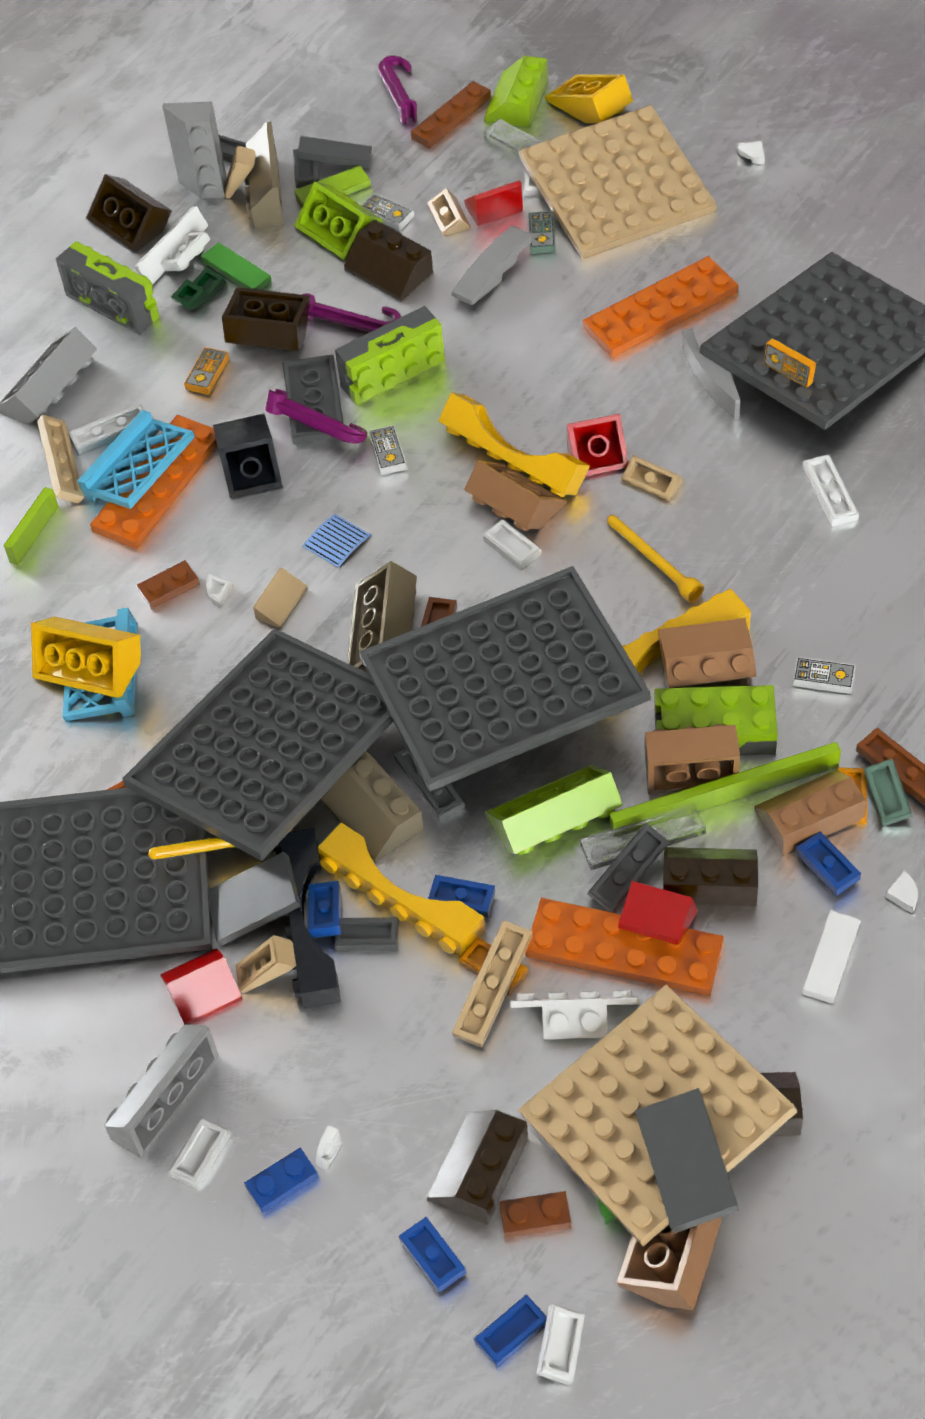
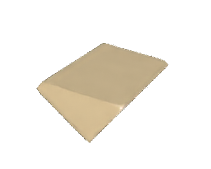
M447 188L427 203L444 236L471 228L457 198Z
M632 455L621 480L667 501L672 498L684 481L680 475L635 455Z
M280 568L253 607L256 620L281 628L307 590V585L285 569Z

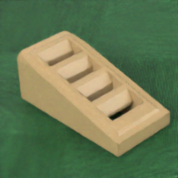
M241 146L236 147L226 178L225 198L230 199L254 167L255 150Z
M273 935L237 963L235 967L239 991L246 993L293 969L296 966L292 941Z

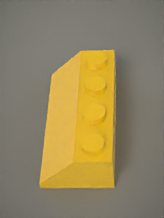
M51 617L31 623L32 678L111 697H122L141 663L139 634L60 617Z

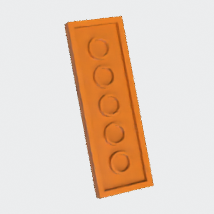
M707 256L582 320V327L613 358L738 293L739 285L717 263Z
M176 415L170 424L193 431L195 438L131 509L107 502L90 523L92 532L138 549L216 448L217 442L214 429ZM182 437L169 440V444L179 441ZM165 441L152 445L151 448L155 449L165 446ZM166 454L154 457L153 461L163 459ZM149 460L139 462L136 467L148 464ZM150 472L137 475V480L147 477ZM132 477L125 479L121 485L132 482ZM134 490L121 493V497L128 498Z
M540 898L531 929L533 937L525 952V957L659 986L667 985L669 988L711 996L724 936L688 928L677 945L618 928L621 914Z

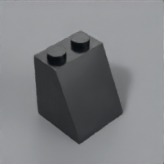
M265 413L213 425L230 498L283 486Z

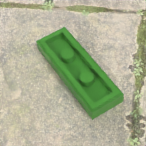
M217 243L201 255L204 264L241 288L262 290L272 282L271 275L221 243Z

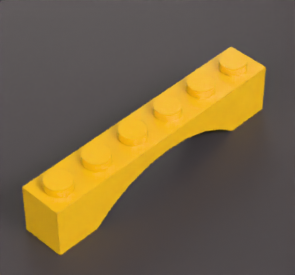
M451 392L438 422L447 426L445 429L447 432L456 436L462 435L466 437V442L476 448L483 447L487 449L486 454L497 460L504 459L509 462L507 465L509 468L517 472L524 471L530 474L528 478L531 481L541 485L544 483L551 487L550 491L560 497L577 495L590 467L568 453L556 452L536 456L517 449L507 442L496 430L485 406L465 394Z
M730 588L723 593L715 594L710 600L699 606L691 607L679 617L667 620L662 626L642 634L635 641L622 645L640 675L654 659L661 655L658 629L745 618L747 628L749 629L751 610Z
M342 822L318 846L320 864L327 872L331 874L335 872L344 879L348 886L355 890L359 888L365 892L376 905L382 904L390 909L391 913L398 917V920H406L414 925L419 934L426 938L430 936L436 940L447 953H455L461 957L477 937L481 939L486 933L484 916L463 902L426 899L410 894L395 886L383 876L373 863L367 850L365 838Z

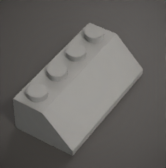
M212 102L163 103L162 107L179 183L199 198H225L227 175Z
M76 327L54 340L0 401V414L25 424H29L34 420L38 421L41 415H47L49 413L47 407L51 403H57L65 393L62 390L65 386L70 387L79 378L77 372L80 369H86L93 362L94 359L91 356L96 352L97 348Z
M183 1025L178 1033L170 1036L164 1051L158 1058H154L149 1063L142 1079L130 1087L126 1099L120 1107L115 1108L109 1114L105 1128L112 1141L142 1159L218 1060L219 1055L209 1027L205 1025Z

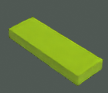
M361 166L317 181L333 186L346 196L371 187L370 179ZM314 183L294 190L295 197L302 207Z
M43 488L4 543L10 563L19 565L59 506L53 489Z

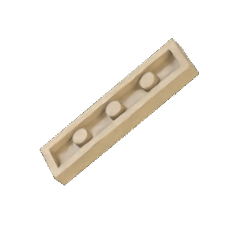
M41 415L37 423L55 497L79 504L84 498V493L77 482L79 474L66 422Z
M503 920L452 1031L453 1037L483 1048L533 937L532 931Z

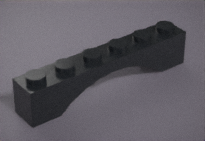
M310 828L289 832L279 842L280 846H276L274 850L275 856L283 851L289 856L301 903L300 907L284 915V917H290V924L285 925L287 939L293 943L296 966L291 970H297L298 978L292 979L295 998L301 997L304 1009L341 1002L334 959L322 951L312 939L305 926L308 884H312L321 871L315 829Z

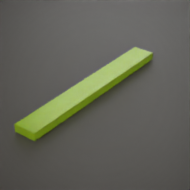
M837 742L830 743L612 812L610 814V831L613 838L639 831L645 823L652 827L839 767L841 749Z

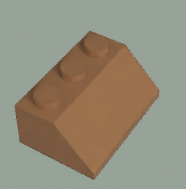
M477 461L464 489L473 495L471 498L473 501L481 505L488 504L493 507V513L503 518L509 517L514 520V526L524 531L541 529L567 502V500L552 493L544 486L531 481L524 474L509 468L505 463Z
M745 618L658 629L664 682L667 688L757 677L753 646Z
M717 724L712 727H685L678 730L656 729L652 732H645L644 750L648 794L679 792L739 773L740 751L736 725Z
M834 770L755 805L754 809L784 856L795 851L799 845L820 831L825 836H828L859 822L865 817L866 799L850 776Z
M723 1217L677 1233H673L669 1224L644 1246L632 1235L616 1283L620 1287L662 1306L694 1310Z

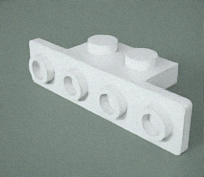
M191 207L135 266V269L141 276L144 275L151 280L152 285L165 271L180 272L186 269L191 259L204 250V246L209 242L210 238L206 232H203L208 227V223L198 207Z
M615 990L612 997H600V991H582L581 997L568 998V992H549V998L536 999V993H517V999L510 1000V1008L542 1007L543 1039L603 1038L608 1034L607 1005L639 1004V996H632V990Z

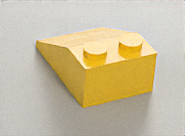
M576 74L544 96L546 101L584 123L592 124L608 120L613 115L623 112L626 109L625 107L633 102L625 74Z

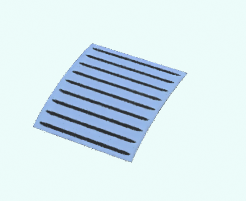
M334 514L313 532L303 544V547L339 568L346 558L371 534Z

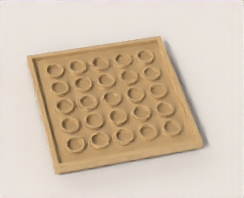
M652 105L519 150V158L553 211L581 260L716 212L717 209L716 202Z
M667 985L661 988L518 1109L528 1124L642 1246L646 1245L669 1225V1221L635 1110L699 1088L727 1172L732 1170L797 1113L795 1106Z

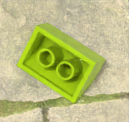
M523 56L504 70L484 116V121L530 128L548 83L547 59Z
M315 181L294 227L342 259L347 260L357 234L374 219L382 223L383 219L333 186Z

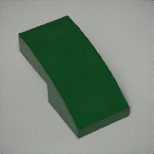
M206 267L193 282L186 279L171 296V299L191 311L215 296L227 282L223 276Z

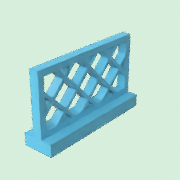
M142 410L77 482L87 500L95 502L99 498L131 509L195 438V435L191 430L155 420L150 412ZM158 430L163 431V434L155 436L159 432ZM182 437L179 441L169 444V440ZM165 441V446L155 449L151 448L152 445ZM147 447L146 452L140 453L143 448ZM166 454L163 459L153 461L154 457ZM149 460L148 464L135 467V463ZM131 465V469L123 471L127 466ZM150 472L147 477L137 480V475ZM132 477V482L119 486V481ZM114 483L115 487L107 489L111 484ZM134 490L128 498L121 497V493Z
M129 608L117 609V616L84 622L107 628L115 626L116 630L138 634V623ZM136 672L122 697H112V703L105 705L97 704L105 696L103 694L95 693L89 698L84 695L87 692L86 690L64 685L62 717L65 722L121 712L123 717L135 715ZM80 698L86 701L79 710L72 711V706Z

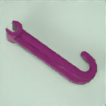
M387 56L379 62V74L400 111L401 123L407 125V118H412L414 123H416L417 102L409 98L393 69V66H401L406 72H411L412 66L402 57Z
M302 294L310 295L311 299L308 321L317 317L366 332H372L401 318V314L397 310L387 306L382 307V314L393 318L389 322L317 303L312 294Z
M276 389L275 392L269 390L264 409L268 413L274 415L284 414L347 443H361L367 438V430L358 425L350 423L347 426L338 420L287 398L288 393L283 390Z

